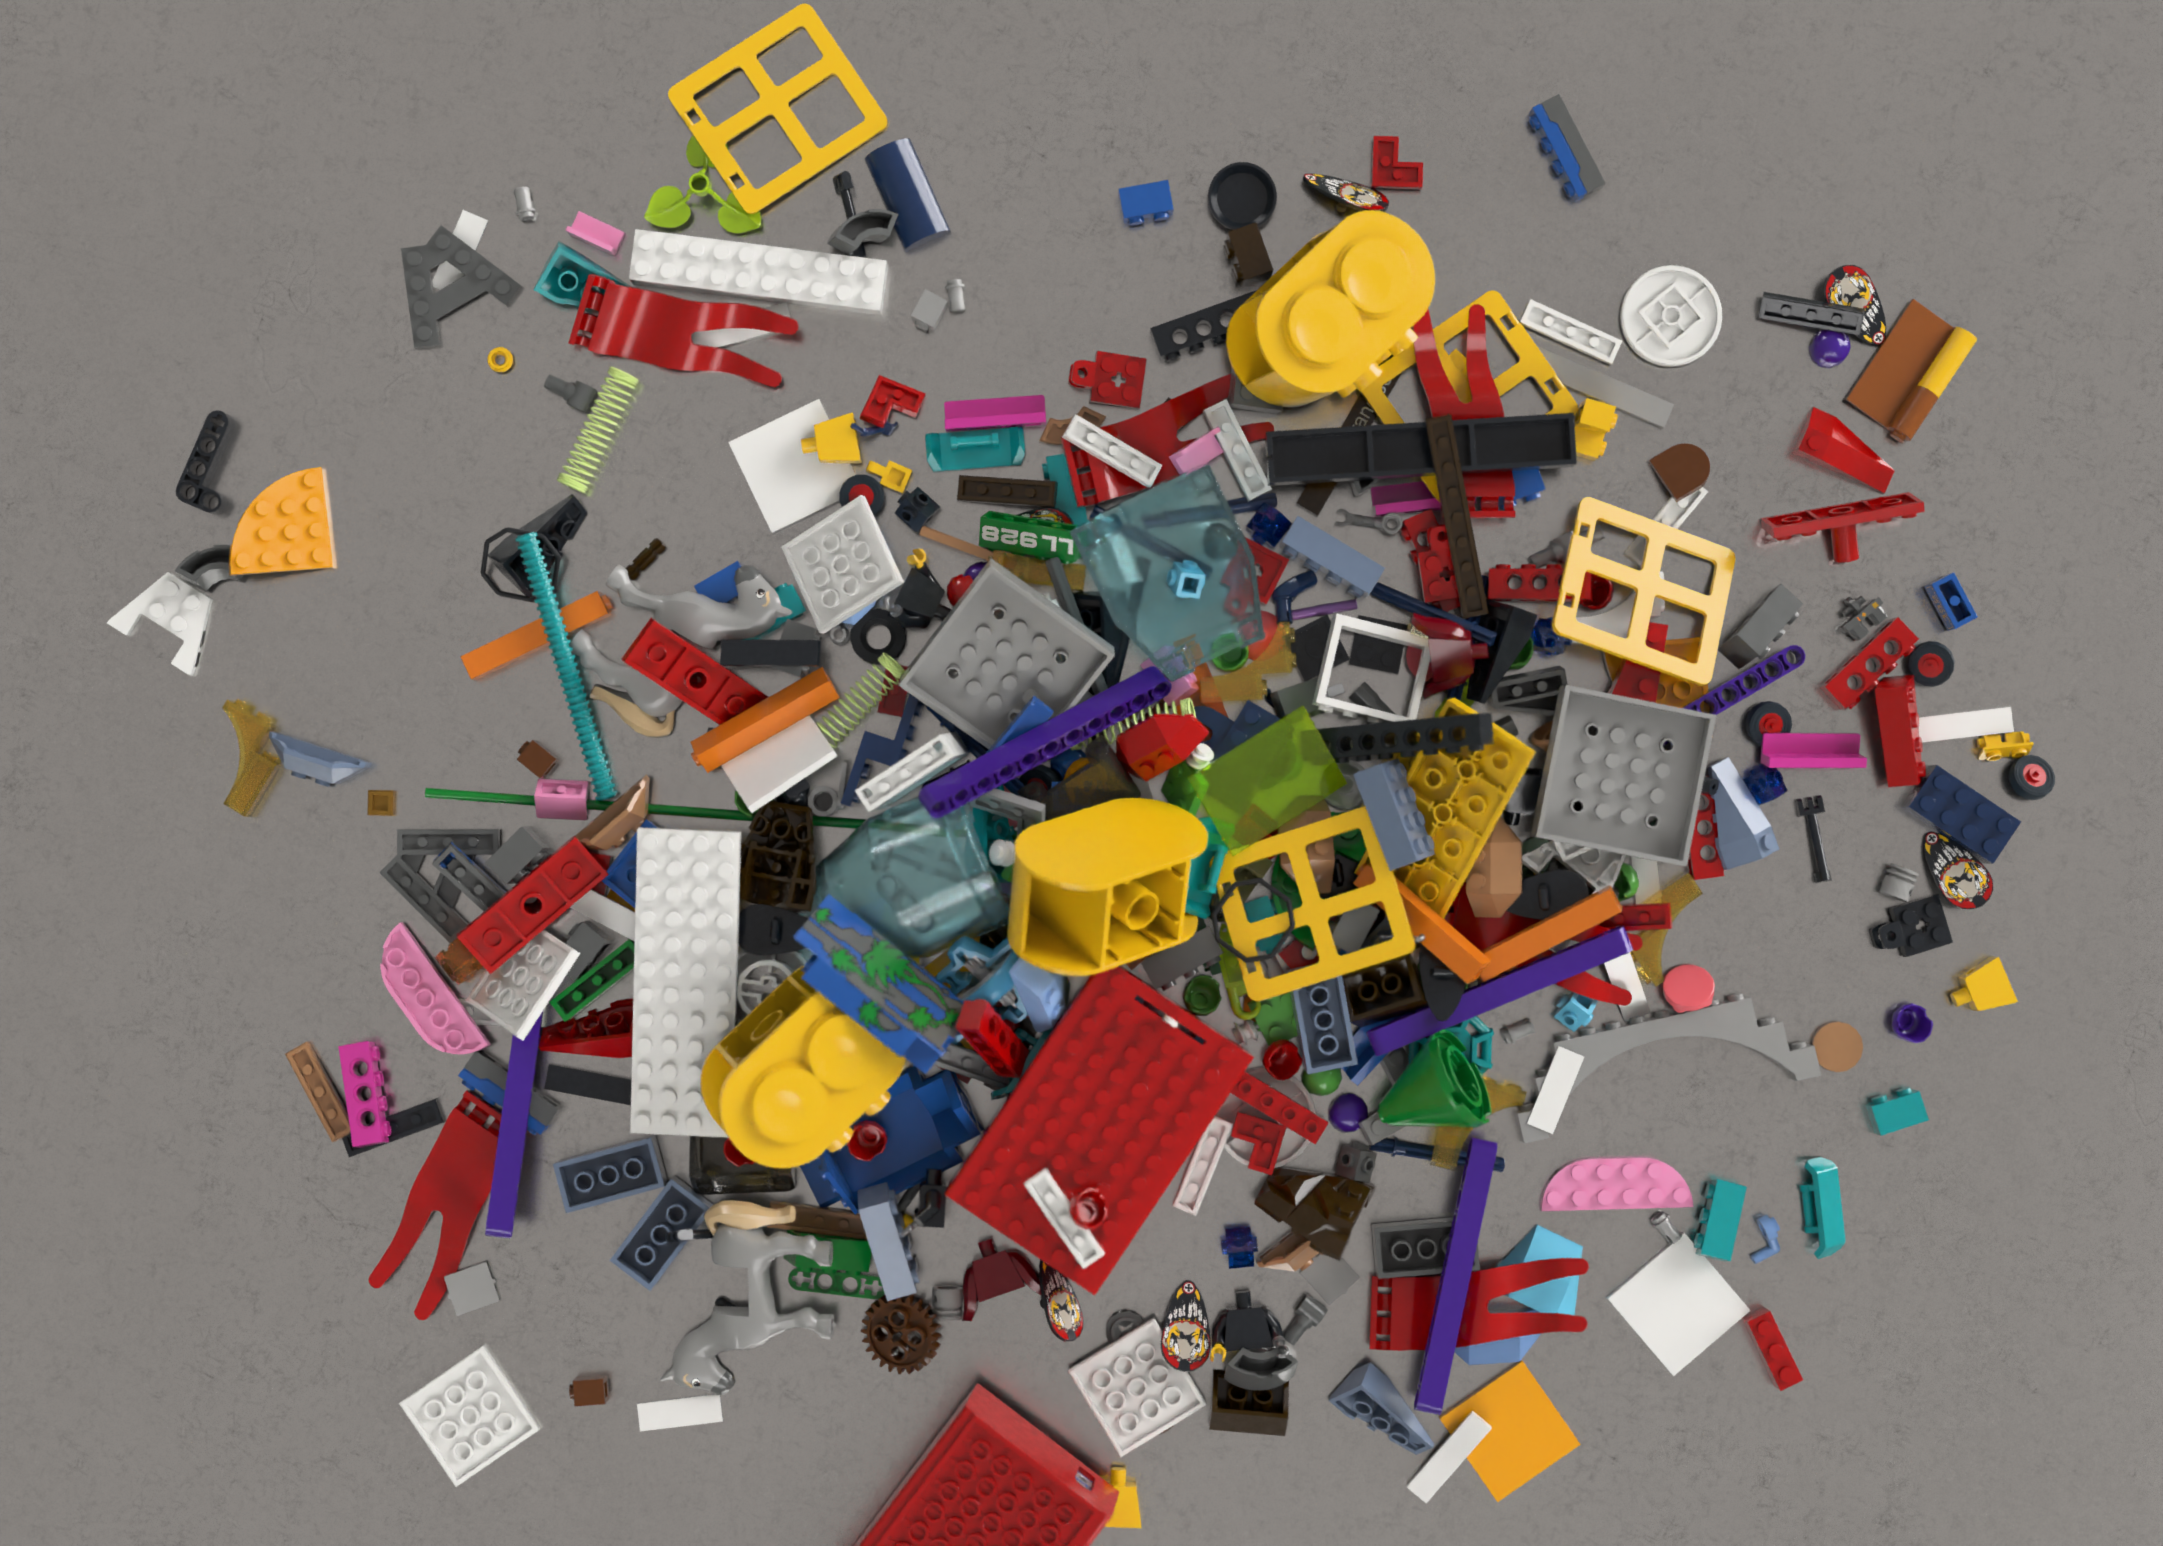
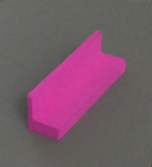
M1044 395L946 401L944 403L946 432L1046 425Z
M1423 481L1371 488L1374 517H1383L1389 513L1400 515L1424 512L1432 509V511L1441 510L1440 502L1433 497Z
M1763 733L1760 763L1769 768H1866L1867 758L1859 754L1860 734Z

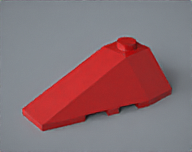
M1815 407L1811 408L1792 453L1885 494L1895 470L1837 417Z
M633 999L617 1000L610 1003L611 1007L598 1012L596 1009L590 1010L587 1016L577 1020L572 1018L567 1022L563 1020L544 1027L538 1048L540 1051L611 1058L632 1057Z

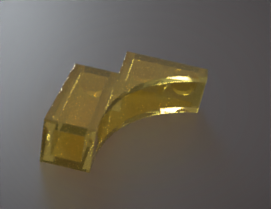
M995 550L993 556H988V561L992 558L1029 586L1054 589L1045 564L1047 560H1039ZM1061 563L1071 590L1083 592L1086 565Z
M1290 622L1278 623L1268 647L1249 665L1225 675L1200 677L1201 703L1263 700V695H1267V681L1262 680V675L1291 674L1292 668H1296V653H1291V643H1295L1294 627L1290 628Z
M237 698L236 701L227 699L222 709L228 715L235 728L239 742L240 760L234 785L223 804L244 817H251L282 767L280 763L276 762L277 756L266 750L261 753L269 740L270 731L274 732L277 726L270 723L272 718L260 711L257 714L250 711V705Z
M1683 872L1639 904L1670 902L1673 922L1689 903L1703 893L1688 872ZM1669 929L1643 930L1637 934L1642 939V947L1637 951H1631L1630 954L1633 963L1636 962L1641 968V971L1638 973L1647 985L1651 983V985L1657 987L1664 982L1661 954L1665 936Z
M1483 1077L1490 1098L1492 1114L1506 1108L1523 1105L1527 1092L1522 1091V1087L1515 1084L1498 1085L1496 1080ZM1438 1127L1430 1165L1455 1171L1463 1143L1474 1128Z

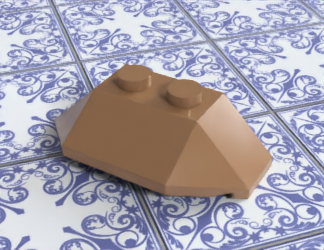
M647 774L575 835L586 849L608 850L611 846L617 848L627 839L626 833L631 829L636 832L637 828H640L648 813L650 778Z
M1298 795L1277 816L1278 834L1330 818L1331 811L1323 795ZM1333 837L1311 843L1306 847L1319 893L1331 892L1335 862ZM1279 854L1281 868L1296 883L1288 854Z
M1502 816L1497 821L1466 878V894L1475 917L1500 918L1522 894V842L1505 823Z
M1290 1232L1255 1261L1259 1267L1287 1271H1297L1300 1268L1303 1271L1314 1262L1312 1258L1319 1252L1309 1246L1310 1241L1300 1234L1297 1237Z

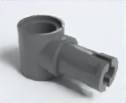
M552 375L547 377L544 384L545 389L562 396L567 401V405L584 413H587L597 392L596 389L582 382L569 383Z
M1306 1294L1294 1310L1296 1313L1294 1316L1295 1320L1284 1333V1339L1290 1344L1295 1345L1307 1329H1310L1312 1326L1316 1327L1321 1322L1328 1309Z

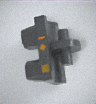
M1862 596L1856 600L1847 597L1844 600L1847 608L1842 611V614L1846 618L1851 613H1854V615L1844 622L1839 629L1842 633L1848 632L1855 640H1861L1869 633L1861 621L1868 617L1877 626L1888 617L1881 607L1884 602L1878 597L1872 599L1861 608L1860 606L1866 602Z

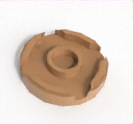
M1838 1021L1826 1023L1818 1028L1812 1038V1045L1815 1046L1818 1063L1826 1070L1834 1072L1847 1071L1854 1067L1862 1056V1038L1858 1031L1847 1023Z

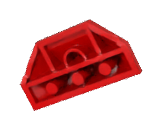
M1154 714L1117 735L1116 760L1132 776L1147 782L1183 762L1204 740L1209 731L1193 714H1185V716Z

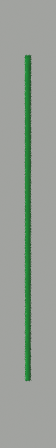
M435 788L425 789V798L535 806L533 795ZM587 799V810L604 811L615 801ZM648 804L647 813L753 821L755 815L752 817L747 816L739 810ZM812 816L813 826L965 837H967L969 829L966 826ZM1014 830L1015 834L1012 835V838L1017 840V830Z

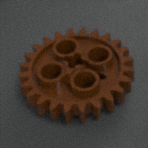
M911 1294L907 1299L903 1296L887 1301L886 1296L883 1295L879 1298V1301L873 1302L871 1304L872 1307L866 1310L867 1316L862 1319V1323L867 1326H864L861 1332L867 1334L862 1342L870 1344L866 1352L873 1351L875 1353L872 1360L877 1358L881 1360L879 1367L888 1364L889 1372L897 1367L898 1374L903 1373L905 1369L908 1374H911L915 1369L920 1371L924 1366H927L931 1359L937 1355L935 1350L941 1344L936 1340L941 1338L942 1334L935 1332V1330L941 1325L933 1323L932 1320L937 1315L928 1314L931 1306L923 1308L922 1298L914 1302V1294ZM897 1312L903 1314L905 1320L901 1319ZM881 1327L887 1331L888 1335L882 1332ZM914 1331L920 1333L922 1339L918 1338ZM898 1346L904 1350L905 1354L899 1351Z

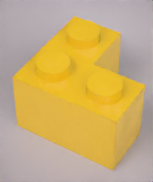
M1586 398L1579 404L1574 420L1576 456L1591 461L1598 459V456H1603L1607 442L1603 441L1604 435L1610 432L1611 429H1614L1618 414H1614L1616 406Z

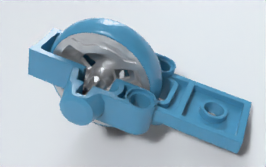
M963 936L950 947L947 955L951 962L936 975V978L942 983H948L951 986L949 989H951L954 995L963 1002L964 1000H986L996 1013L1001 1016L1002 1020L1007 1019L1015 1024L1028 1016L1009 974V970L1020 957L1012 950L1008 938L1003 940L994 949H991L968 936ZM965 966L969 971L962 972L959 969ZM1000 1001L1003 1006L996 1007L994 1004ZM960 1032L952 1041L955 1045L964 1038Z

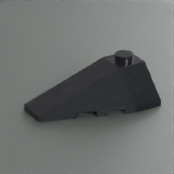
M571 494L519 530L543 534L561 557L563 554L561 552L567 540L574 536L587 511L575 495ZM512 533L488 554V557L498 570L529 598L534 590L529 586L531 581L527 580L529 574L528 572L525 573L526 565L522 564L524 558L520 557L522 552L517 547L519 542L515 541V538L520 535ZM536 538L540 540L538 546L543 550L541 555L545 556L543 562L547 563L545 568L546 571H549L556 557L542 539Z
M1072 592L1084 625L1114 646L1115 656L1102 671L1106 685L1110 688L1114 682L1125 621L1124 592ZM1090 686V688L1088 689V691H1089L1092 695H1094V693H1093V691H1092V688H1091V686Z
M1486 599L1489 614L1481 615L1479 626L1497 633V637L1493 646H1488L1489 658L1476 659L1474 673L1470 674L1466 696V699L1482 704L1486 703L1528 642L1537 618L1536 614Z

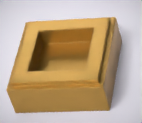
M368 790L367 815L395 816V791Z

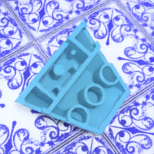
M1536 1224L1497 1267L1554 1258H1582L1583 1246ZM1579 1275L1548 1281L1506 1294V1296L1541 1313L1575 1315Z

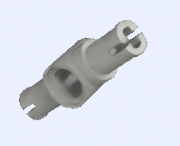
M1600 525L1595 526L1592 544L1605 538ZM1587 530L1579 533L1580 536L1586 538ZM1573 531L1553 539V543L1549 544L1550 547L1530 555L1531 562L1536 565V569L1554 561L1566 562Z

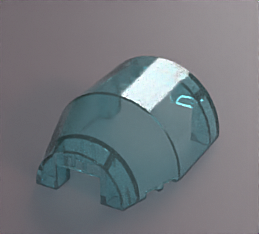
M1209 463L1192 468L1148 488L1097 514L1070 531L1115 625L1123 630L1171 682L1194 672L1197 666L1240 646L1242 649L1264 638L1254 555ZM1183 560L1196 562L1206 575L1200 599H1184L1174 595L1167 584V574L1172 569L1174 562L1182 563Z
M915 797L866 819L815 866L817 888L814 901L817 908L827 895L830 894L911 958L931 957L950 949L963 936L974 939L1007 925L1011 895L1003 893L995 870L989 867L972 824L975 820L968 805L970 802L943 817L933 818L921 804L918 797Z

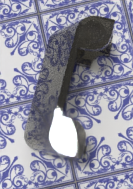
M1103 735L1094 739L1086 747L1085 754L1090 763L1048 791L1040 782H1031L1017 791L1023 798L1046 805L1045 821L1114 799L1141 798L1140 789Z
M690 1136L689 1179L695 1193L702 1195L787 1192L795 1189V1167L775 1168L757 1162L752 1165L745 1164L737 1167L730 1163L724 1155L723 1148L727 1137Z

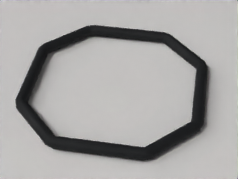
M510 527L504 528L484 542L481 576L499 596L534 602L536 597L528 598L524 595L500 591L486 574L489 543L507 532L518 535L530 533L529 531ZM537 533L538 536L536 538L542 539L556 557L552 586H554L555 590L561 557L547 537Z
M1261 878L1233 883L1212 912V923L1217 943L1247 963L1273 958L1295 927L1290 898ZM1260 883L1287 903L1290 926L1270 954L1247 958L1220 939L1216 915L1236 887Z

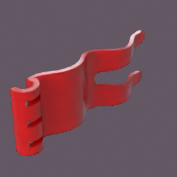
M589 274L568 343L585 346L589 351L598 354L634 359L663 368L684 371L726 372L770 387H776L782 381V376L779 372L730 350L694 344L691 337L695 332L729 328L757 329L793 335L798 331L799 324L793 318L753 305L690 301L655 291L618 285L606 277ZM592 286L605 289V294L591 290ZM585 308L598 311V316L584 312ZM584 330L592 333V337L590 338L584 335L578 334V331Z
M1479 304L1472 305L1468 315L1466 371L1471 393V401L1468 403H1463L1459 400L1445 374L1436 348L1429 309H1427L1425 314L1413 325V331L1418 336L1414 342V353L1419 378L1428 399L1432 417L1449 413L1452 420L1505 417L1487 358L1485 309ZM1512 471L1462 474L1470 518L1516 517L1513 508L1515 483ZM1475 497H1480V511H1475ZM1499 497H1504V511H1499L1498 509Z
M1231 374L1197 387L1135 417L1099 428L1160 463L1162 467L1152 486L1157 485L1179 474L1169 456L1197 439L1180 441L1177 438L1178 429L1202 414L1205 409L1228 397ZM1270 422L1240 426L1248 443L1265 439L1264 435L1266 432L1274 431V426ZM1061 436L1078 508L1095 505L1106 500L1147 489L1146 486L1083 449L1072 452L1071 446L1076 445ZM1090 466V472L1077 474L1076 469ZM1095 489V495L1083 497L1082 492Z
M1466 880L1453 901L1450 912H1447L1444 918L1445 921L1480 951L1542 920L1518 916L1508 911H1505L1500 918L1475 917L1466 894ZM1595 925L1569 938V940L1582 942L1610 929ZM1627 933L1633 950H1639L1643 944L1641 937L1636 934ZM1548 949L1516 966H1524L1555 952ZM1586 971L1555 983L1574 993L1603 1002L1626 1006L1632 1001V995L1628 990L1603 981Z
M466 1090L462 1100L448 1116L437 1141L415 1179L399 1228L390 1246L369 1276L371 1287H382L419 1239L433 1211L441 1212L443 1221L438 1252L430 1277L414 1311L416 1318L419 1320H426L430 1317L447 1291L443 1276L457 1272L473 1224L491 1192L502 1113L469 1090ZM471 1102L474 1103L476 1106L474 1107L472 1112L468 1116H466L464 1114L465 1110L468 1108ZM490 1115L493 1116L495 1119L489 1128L485 1129L482 1127Z
M1554 1258L1471 1272L1455 1348L1534 1334L1583 1332L1588 1326V1322L1583 1316L1535 1312L1490 1313L1487 1305L1490 1300L1515 1291L1564 1277L1584 1275L1589 1270L1588 1262L1582 1258ZM1372 1276L1369 1349L1389 1351L1425 1350L1441 1276L1378 1279L1377 1276ZM1378 1287L1392 1288V1294L1378 1293ZM1377 1311H1391V1318L1377 1317ZM1376 1334L1390 1335V1341H1376Z

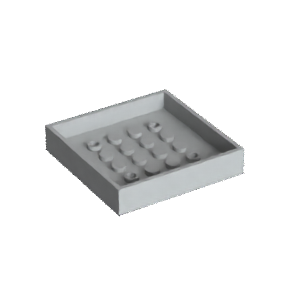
M990 558L901 675L899 686L983 746L990 749L1014 720L1010 715L1012 713L1019 714L1033 696H1036L1054 711L1048 720L1075 707L1115 656L1114 646ZM1000 609L1004 612V614L1002 616H996L994 614V611ZM1063 654L1066 658L1063 661H1059L1056 659V656ZM956 669L958 674L952 676L949 674V670Z
M1561 685L1531 836L1687 867L1716 715L1569 685ZM1590 726L1596 728V733L1593 736L1588 733ZM1665 741H1668L1671 745L1667 751L1663 748ZM1576 801L1581 803L1579 811H1575L1573 808V804ZM1651 816L1656 819V823L1653 826H1650L1648 823V819Z

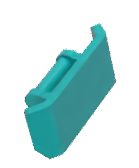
M1023 427L928 433L925 435L927 462L935 472L1021 465L1025 455Z
M1215 817L1199 818L1208 834L1207 846L1203 853L1191 859L1185 913L1207 919L1210 915L1209 904L1212 894H1216V885L1225 854L1229 850L1227 843L1235 831L1233 824ZM1214 857L1213 862H1212V866H1211V869H1210V861H1211V859Z
M1017 1028L1014 1034L1022 1042L1025 1041L1033 1046L1026 1058L1021 1077L1053 1028L1041 1032L1038 1039L1021 1028ZM1005 1077L1010 1082L1006 1087L992 1091L990 1093L991 1100L1007 1097L1020 1078Z
M1818 1157L1807 1160L1804 1165L1812 1174L1813 1183L1799 1184V1188L1802 1192L1805 1219L1804 1233H1819L1820 1246L1814 1252V1255L1817 1259L1831 1256L1841 1249L1846 1239L1838 1168L1831 1160ZM1812 1191H1814L1818 1225H1815Z

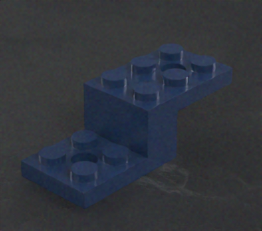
M909 694L894 740L867 731L864 732L841 804L854 807L855 803L860 804L861 800L855 790L861 787L863 779L868 780L872 765L868 764L869 760L893 766L908 756L909 751L905 750L908 740L913 741L917 727L913 726L916 716L921 717L925 705L923 702Z

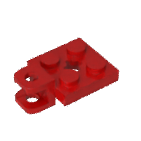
M1096 351L1095 362L1078 360L1070 366L1068 383L1075 388L1091 389L1089 402L1140 409L1147 359ZM1078 371L1083 372L1084 378L1079 377ZM1117 373L1121 374V378H1124V383H1121L1119 387H1116L1115 382L1111 381V378L1115 377Z
M1445 524L1429 526L1426 533L1428 550L1417 552L1424 602L1459 598L1454 571L1447 581H1445L1444 577L1439 576V572H1443V567L1448 566L1449 570H1453ZM1443 531V539L1438 540V533Z
M1244 537L1221 582L1232 588L1225 602V611L1238 618H1243L1249 612L1255 600L1267 605L1289 559ZM1257 564L1260 566L1259 570L1262 572V575H1256L1253 578L1250 576L1251 572L1248 568L1249 566L1254 567ZM1240 601L1242 608H1236L1234 602Z

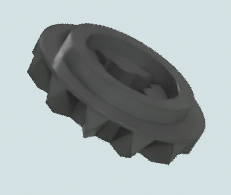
M1127 1311L1118 1312L1110 1318L1106 1326V1337L1109 1344L1120 1338L1122 1331L1119 1329L1118 1324L1127 1327L1133 1323L1130 1330L1132 1331L1144 1323L1140 1316Z

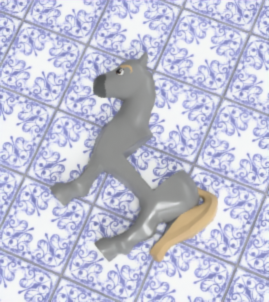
M620 564L612 571L606 583L607 587L618 592L620 603L628 607L649 610L654 613L653 619L672 631L673 629L685 638L708 649H713L716 642L721 640L754 638L773 626L778 617H786L792 614L790 609L781 605L779 596L774 588L751 565L739 567L735 571L734 582L738 592L737 604L720 603L703 594L691 591L667 596L643 593L632 584L627 569ZM581 629L570 643V647H573L571 652L580 657V663L583 667L594 670L605 684L610 686L621 685L627 690V692H622L595 684L590 692V698L606 702L626 724L640 734L657 738L668 736L673 730L675 710L679 707L682 700L628 664H618L605 658L593 645L591 635ZM666 716L664 721H660L657 718Z
M729 1200L720 1201L711 1206L705 1212L704 1220L713 1236L711 1242L712 1261L724 1267L748 1268L749 1307L713 1306L711 1319L682 1338L674 1351L672 1358L673 1366L664 1373L660 1381L674 1380L681 1387L702 1389L716 1395H724L731 1390L735 1382L732 1375L719 1364L716 1358L717 1354L732 1350L746 1351L763 1346L775 1336L794 1328L809 1329L816 1332L821 1338L833 1339V1314H819L811 1307H804L796 1312L784 1315L776 1312L769 1273L772 1260L791 1254L813 1259L819 1266H831L833 1260L832 1241H817L812 1235L802 1237L781 1231L773 1233L769 1237L766 1236L762 1228L775 1224L790 1223L795 1220L796 1211L792 1205L771 1209L752 1202Z

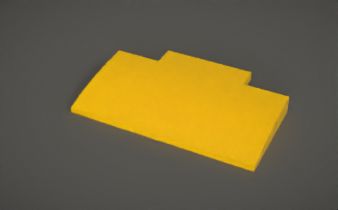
M1450 698L1447 699L1438 717L1478 712L1458 699ZM1492 722L1494 744L1484 745V750L1469 751L1468 747H1461V752L1446 753L1445 749H1438L1439 754L1423 755V751H1416V756L1400 757V753H1393L1394 758L1389 760L1399 759L1406 769V780L1409 787L1415 792V803L1418 811L1424 816V827L1434 842L1433 850L1435 853L1432 856L1393 870L1394 876L1443 919L1535 754L1534 750L1494 722ZM1463 728V730H1462V737H1463V739L1465 738V730H1464V728ZM1440 731L1439 738L1442 740L1443 735ZM1417 734L1416 738L1417 742L1419 743L1420 736L1419 734ZM1367 850L1357 866L1355 874L1364 863H1371Z

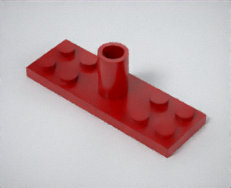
M1906 492L1760 518L1761 528L1773 538H1776V540H1788L1792 538V535L1796 534L1811 536L1817 534L1819 530L1830 529L1834 561L1851 562L1859 559L1856 524L1875 520L1878 523H1885L1891 521L1892 517L1901 516V518H1913L1917 516V513L1925 512L1922 500Z
M653 618L649 619L621 658L624 663L719 725L769 697Z
M574 835L456 936L482 966L492 974L602 881L608 873ZM530 897L537 898L536 901L531 904L525 903V901Z

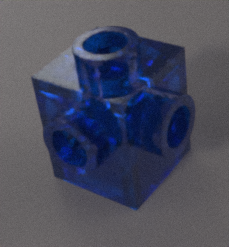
M1264 502L1246 527L1253 533L1251 537L1262 546L1267 543L1275 547L1292 523L1280 511Z
M1553 617L1547 619L1539 618L1534 627L1533 650L1543 651L1547 655L1553 656L1563 654L1567 646H1571L1572 640L1559 636L1553 631Z
M1764 764L1750 769L1751 774L1743 779L1758 805L1774 800L1788 791L1783 782V776L1777 768L1765 767Z
M1235 1227L1225 1229L1226 1239L1221 1240L1222 1255L1228 1256L1229 1269L1254 1267V1252H1258L1257 1237H1252L1251 1228Z

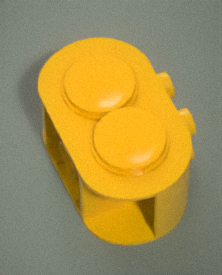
M1373 210L1354 213L1337 225L1309 240L1234 312L1230 319L1226 333L1227 354L1231 366L1241 383L1257 398L1281 407L1303 406L1334 392L1345 398L1356 388L1359 391L1365 389L1383 372L1379 366L1380 363L1391 355L1397 357L1418 338L1411 327L1427 311L1435 287L1434 265L1424 241L1401 219L1385 212Z
M1121 798L1044 821L1025 829L1018 836L1014 851L1007 933L1008 942L1012 950L1020 958L1040 969L1062 975L1085 976L1103 972L1189 940L1196 933L1198 916L1185 913L1191 859L1196 858L1206 849L1208 841L1206 828L1194 815L1173 804L1146 798Z
M804 966L791 973L710 1051L703 1064L700 1077L701 1093L705 1106L733 1144L751 1160L775 1168L799 1166L814 1160L826 1149L830 1152H836L841 1149L853 1135V1130L849 1127L864 1112L868 1116H872L888 1103L891 1094L887 1090L898 1079L906 1061V1058L898 1056L803 980L802 977L805 972L802 971V968Z

